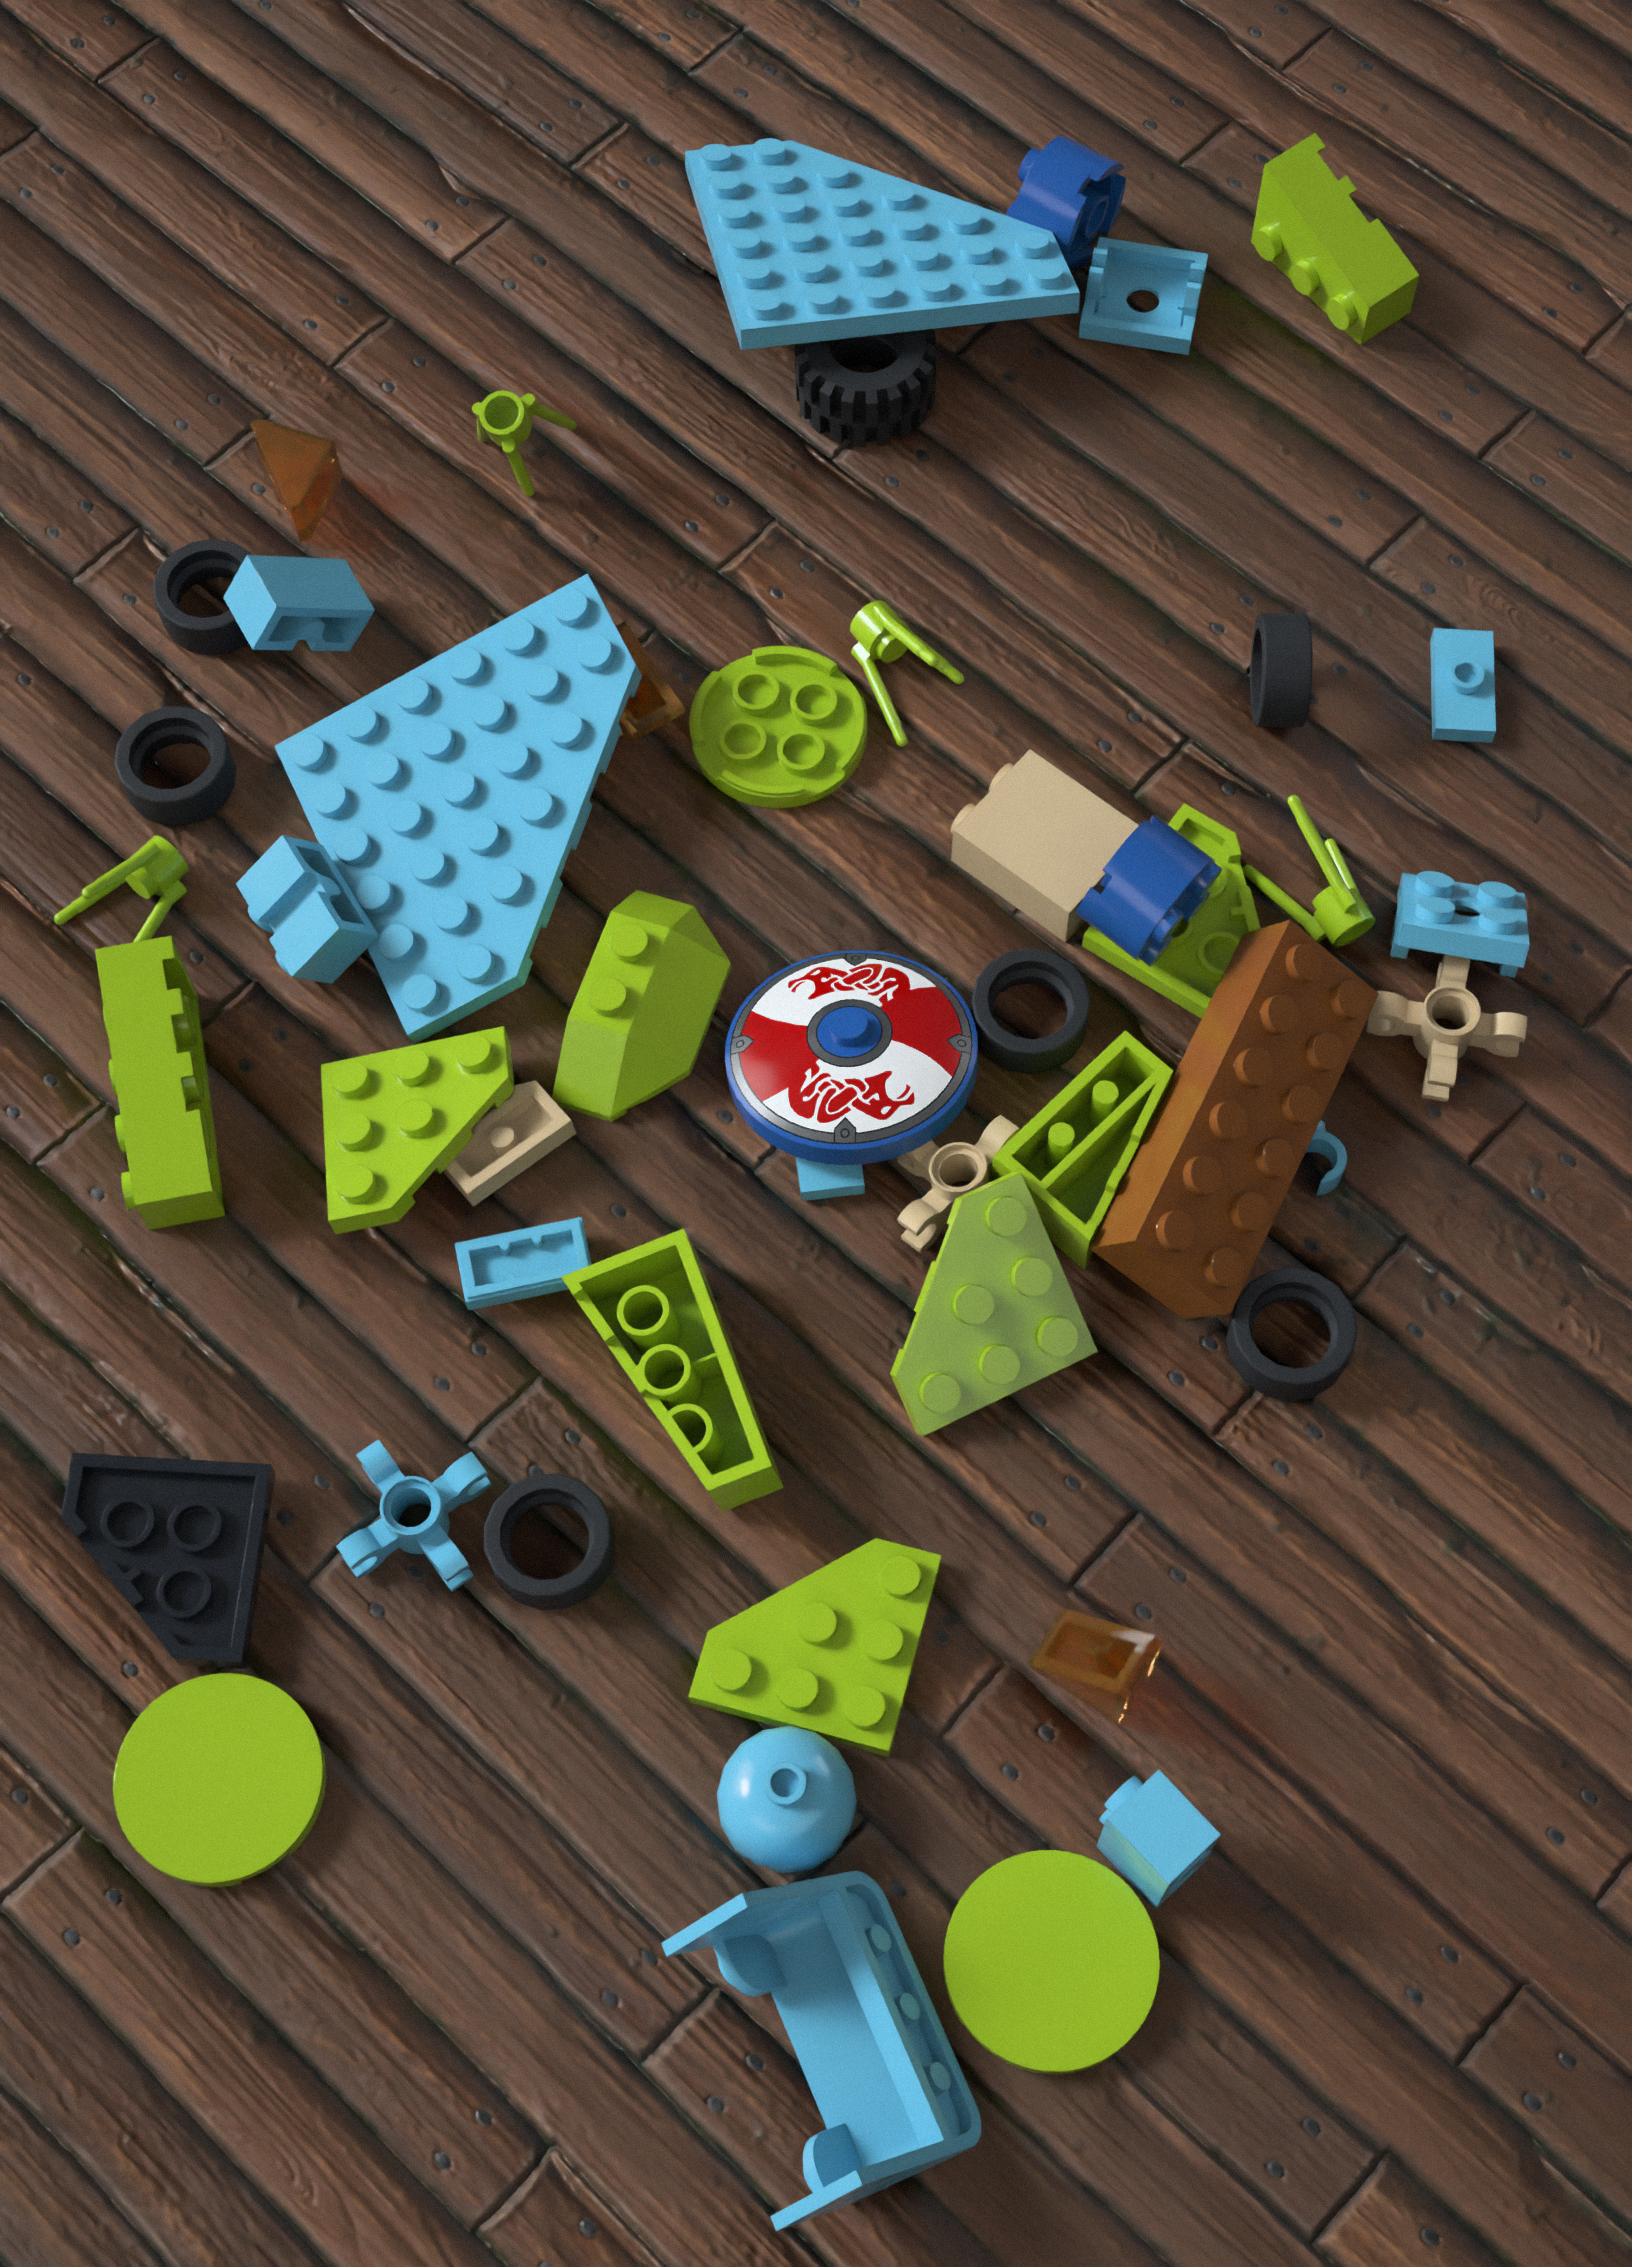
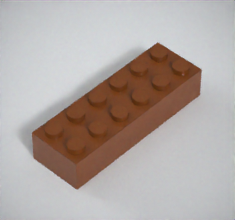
M1292 920L1244 933L1089 1249L1182 1319L1231 1314L1379 993Z

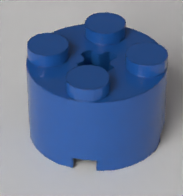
M1064 135L1058 136L1050 141L1042 151L1032 148L1026 154L1018 173V178L1020 181H1023L1016 201L1012 203L1006 212V216L1053 232L1068 267L1074 270L1079 269L1093 257L1094 249L1089 247V244L1097 231L1107 236L1116 219L1126 187V177L1117 172L1124 169L1122 163Z
M1152 815L1150 822L1147 820L1142 822L1115 852L1102 870L1106 874L1100 885L1105 889L1100 894L1090 887L1078 908L1077 915L1135 960H1142L1151 967L1171 943L1173 937L1170 934L1177 927L1181 919L1187 923L1190 922L1211 894L1208 889L1215 882L1222 868L1215 864V860L1162 819Z

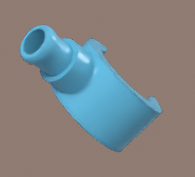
M1320 1120L1305 1153L1317 1152L1324 1155L1331 1162L1333 1169L1327 1172L1321 1180L1316 1196L1327 1194L1337 1187L1347 1163V1153L1344 1145L1337 1137L1326 1132L1325 1123Z

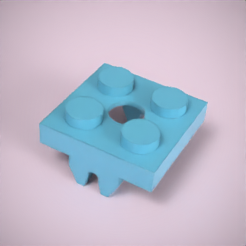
M1099 237L1097 248L1094 247L1092 265L1089 269L1078 338L1189 355L1208 254ZM1146 290L1157 296L1159 305L1150 312L1142 313L1131 309L1126 299L1134 291Z
M1423 871L1418 873V875L1402 873L1397 893V911L1390 945H1392L1390 956L1406 959L1409 948L1499 963V975L1515 978L1518 967L1524 968L1530 946L1525 893L1516 892L1511 886L1500 882L1487 881L1479 886L1455 882L1450 876L1435 871ZM1455 910L1479 913L1480 915L1463 916L1454 912Z

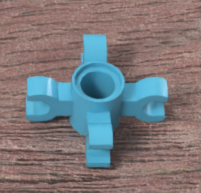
M379 1439L356 1454L362 1463V1468L382 1494L380 1500L381 1518L369 1527L349 1535L336 1546L357 1579L364 1577L377 1568L389 1554L398 1548L411 1554H425L451 1592L474 1577L469 1569L468 1562L447 1534L450 1526L448 1513L460 1504L475 1499L492 1486L486 1477L488 1475L475 1455L472 1452L464 1455L455 1461L442 1476L431 1483L417 1476L405 1477ZM415 1504H424L431 1507L429 1517L422 1524L415 1527H405L399 1524L401 1514L408 1507Z

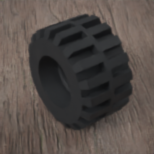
M934 329L795 344L796 399L800 402V412L804 419H812V428L819 434L829 431L830 440L842 444L845 439L853 441V447L866 448V442L876 441L879 447L890 444V437L896 436L902 440L911 434V425L920 427L927 418V410H932L935 401L937 346ZM863 365L882 368V370L869 373L856 372L849 369Z

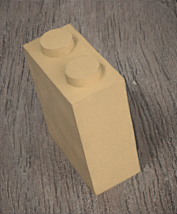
M1029 749L1015 765L1007 763L998 771L989 786L988 794L976 806L970 803L959 812L950 830L953 834L951 861L1066 943L1085 922V920L1077 915L1084 896L1090 887L1100 894L1105 889L1100 885L1106 874L1102 871L1103 868L1139 825Z

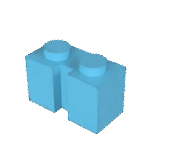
M247 555L223 597L252 650H293L298 640H306L312 651H351L375 611L345 559Z
M281 835L236 883L249 905L248 913L251 919L263 930L275 933L269 940L276 950L275 957L278 964L287 974L296 979L332 984L379 936L323 844Z
M1157 1770L1144 1784L1135 1775L1132 1776L1104 1804L1107 1810L1099 1818L1104 1827L1096 1847L1156 1910L1206 1862L1212 1852L1211 1849L1216 1845L1221 1834L1160 1770Z

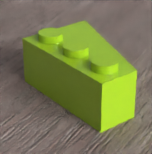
M1315 132L1264 164L1251 243L1263 259L1271 261L1291 280L1298 292L1312 299L1328 314L1329 319L1337 328L1345 330L1361 345L1410 313L1419 274L1381 221L1377 218L1369 223L1350 197L1357 190L1347 175L1337 180L1319 155L1326 146Z
M1126 1030L993 1156L990 1182L1013 1171L1022 1173L1050 1241L1083 1270H1085L1093 1254V1251L1089 1248L1167 1091L1173 1075V1070Z

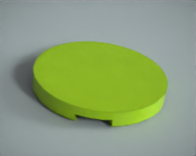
M760 647L752 649V655L740 658L718 672L712 671L703 681L691 705L689 718L691 746L694 757L703 774L713 785L728 796L746 804L764 808L802 806L822 799L837 790L858 767L867 742L866 705L864 698L860 696L853 683L838 670V664L831 659L814 651L799 647Z
M219 1673L200 1676L185 1681L160 1695L133 1723L124 1738L115 1764L113 1776L114 1805L121 1828L128 1841L148 1863L163 1874L186 1884L202 1887L241 1884L243 1880L268 1870L288 1854L292 1855L305 1840L316 1822L324 1799L326 1761L315 1727L299 1704L286 1692L265 1680L249 1675Z
M1058 1850L1031 1851L1007 1858L989 1868L969 1886L960 1898L950 1919L945 1937L943 1953L945 1984L949 1999L960 2022L993 2055L1004 2060L1006 2064L1032 2073H1075L1096 2066L1114 2056L1116 2052L1130 2041L1145 2021L1153 2004L1159 1981L1160 1960L1157 1937L1151 1919L1139 1897L1124 1880L1106 1866L1071 1852Z

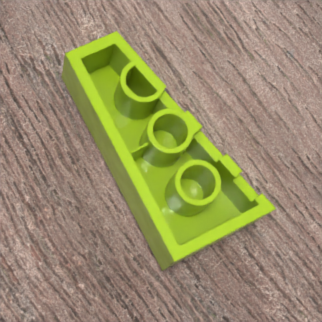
M172 936L95 949L103 999V1017L112 1057L109 1060V1072L114 1093L118 1096L120 1115L115 1116V1128L120 1149L123 1153H127L129 1171L122 1172L121 1184L128 1210H138L149 1230L225 1216L198 993Z
M684 1228L561 1276L582 1310L721 1512L784 1488L699 1256Z

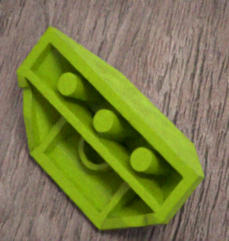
M635 890L610 912L567 1018L552 1099L559 1107L613 1122L626 1114L627 1109L653 1098L691 1074L731 971V962L693 905Z

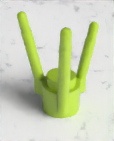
M496 391L488 395L482 403L476 402L472 406V411L477 417L479 441L486 442L490 437L497 445L502 446L523 493L526 496H532L534 494V487L519 452V444L523 443L530 435L532 429L531 416H538L569 431L576 429V422L566 415L537 402L534 395L530 393L519 398L510 391Z
M878 600L864 606L853 618L850 632L858 643L852 648L851 654L863 667L897 745L904 747L908 743L907 736L874 661L881 659L885 663L893 662L900 658L909 648L928 665L935 667L956 684L964 682V675L919 638L900 619L887 602Z
M1291 795L1287 801L1331 885L1313 899L1312 904L1316 909L1314 916L1252 865H1245L1242 869L1243 874L1257 888L1299 922L1314 940L1320 942L1327 937L1333 947L1345 946L1365 934L1374 925L1376 919L1361 897L1335 840L1330 838L1325 843L1323 842L1300 798L1296 795Z
M158 835L153 836L129 859L85 887L81 892L82 896L54 916V921L58 925L66 923L127 881L131 888L145 899H150L154 894L161 896L133 942L152 939L172 905L187 892V889L179 880L188 873V865L183 856L170 842Z

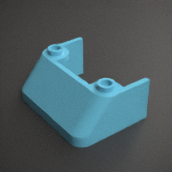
M849 1871L741 1893L661 1943L666 1957L713 1947L718 1958L720 1971L730 1985L748 1996L772 1994L827 2129L812 2136L806 2142L803 2150L804 2178L813 2194L770 2216L776 2231L846 2207L946 2161L973 2147L979 2141L981 2118L977 2105L889 1902L880 1886L867 1874L860 1871Z

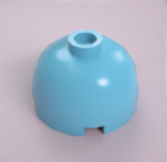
M792 1726L766 1729L741 1743L725 1764L717 1790L721 1827L734 1850L744 1858H749L755 1864L768 1867V1870L782 1874L811 1870L834 1856L851 1829L857 1808L853 1773L839 1750L817 1733Z

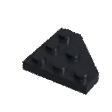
M72 1453L61 1518L179 1665L247 1669L276 1475L272 1465Z

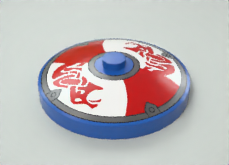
M867 950L837 951L813 956L796 962L766 979L746 998L738 1009L729 1028L725 1045V1065L729 1090L734 1104L746 1123L760 1137L786 1153L809 1161L833 1165H860L881 1162L911 1152L931 1141L943 1132L965 1107L974 1089L979 1064L975 1022L970 1009L957 990L942 976L916 961L890 953Z

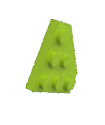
M1184 803L1168 825L1215 860V864L1222 868L1221 873L1208 889L1211 894L1190 922L1187 923L1181 919L1177 927L1170 934L1173 937L1171 943L1151 967L1142 960H1135L1092 926L1084 933L1082 947L1202 1019L1242 935L1261 929L1250 886H1246L1240 863L1241 851L1236 833Z
M504 1026L321 1064L328 1222L335 1234L399 1222L416 1203L412 1195L433 1171L441 1174L474 1137L471 1129L491 1106L499 1109L515 1091L510 1040Z
M1013 1171L955 1199L946 1223L949 1224L936 1262L932 1261L914 1308V1311L917 1313L903 1349L899 1348L890 1372L915 1432L922 1437L1098 1352L1021 1172Z
M875 1538L710 1629L707 1632L688 1696L690 1703L776 1727L792 1726L812 1731L827 1741L889 1757L939 1572L941 1555Z

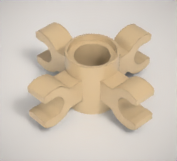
M1444 954L1443 963L1440 962L1438 965L1436 987L1427 995L1424 1003L1407 1000L1405 997L1393 992L1376 991L1379 995L1369 1014L1366 1032L1379 1036H1395L1399 1034L1412 1036L1416 1050L1427 1059L1422 1098L1448 1101L1450 1088H1453L1455 1085L1457 1060L1464 1055L1468 1046L1485 1048L1487 1051L1499 1056L1517 1057L1519 1043L1525 1040L1527 1016L1513 1012L1482 1013L1477 998L1469 990L1465 989L1470 958ZM1434 1019L1449 1020L1458 1029H1445L1439 1026Z
M999 1115L986 1127L975 1145L955 1142L939 1148L931 1140L921 1147L899 1156L897 1160L903 1168L915 1176L925 1178L932 1185V1189L922 1199H917L910 1203L897 1218L898 1223L907 1229L901 1235L902 1240L920 1253L926 1251L935 1242L943 1226L947 1223L955 1199L990 1182L993 1156L1020 1131V1128L1002 1115ZM959 1181L971 1182L968 1185L962 1187L951 1186L952 1184Z

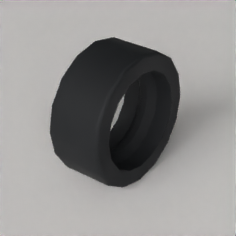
M209 539L192 542L174 551L160 565L153 582L154 602L163 626L175 643L190 652L210 656L231 653L249 644L230 610L219 616L201 618L183 613L179 608V603L182 596L192 586L205 579L218 577L234 579L245 557L252 555L251 552L234 542Z
M1261 613L1257 615L1253 631L1250 662V701L1255 727H1303L1306 723L1311 699L1313 667L1311 625L1306 613Z
M163 707L145 713L126 728L116 745L114 765L130 804L144 818L159 824L189 825L206 819L225 804L235 787L237 767L222 727L208 714L193 708ZM174 744H195L208 750L211 757L209 765L205 772L190 784L176 789H157L145 784L141 771L148 759L163 748Z
M1034 948L1009 951L989 962L975 982L971 1000V1014L977 1031L978 1046L989 1060L1006 1070L1024 1074L1053 1071L1071 1060L1084 1043L1091 999L1086 980L1073 963L1054 952ZM1023 984L1044 986L1058 994L1065 1002L1067 1009L1066 1022L1059 1031L1049 1037L1037 1039L1017 1037L1002 1029L995 1021L993 1013L995 999L1001 992L1012 986Z
M1293 1267L1268 1271L1247 1285L1234 1305L1226 1342L1230 1361L1245 1383L1265 1396L1285 1401L1314 1398L1336 1383L1346 1369L1353 1354L1358 1328L1353 1306L1336 1284L1319 1273ZM1291 1301L1304 1304L1320 1314L1328 1325L1330 1333L1329 1348L1321 1361L1311 1367L1294 1369L1277 1365L1262 1355L1255 1345L1252 1333L1254 1319L1262 1308L1270 1303Z
M560 1473L534 1474L510 1485L493 1503L484 1524V1552L499 1586L516 1602L538 1610L566 1609L588 1599L605 1582L615 1558L614 1530L601 1498L583 1481ZM543 1505H562L573 1509L583 1518L589 1531V1548L584 1561L573 1572L558 1579L541 1580L527 1575L515 1564L510 1553V1536L515 1524L527 1512Z

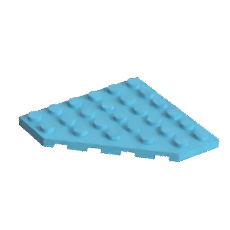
M766 138L749 145L728 147L723 144H709L700 150L685 151L686 174L741 350L1079 313L1080 291L1051 231L792 140L780 141L778 139Z
M588 573L274 746L318 842L325 847L379 935L367 949L407 1036L415 1044L525 985L533 961L529 958L540 928L547 927L563 885L559 879L570 850H576L592 809V804L589 800L600 772L605 773L622 730L619 726L622 713L629 696H635L642 678L641 672Z

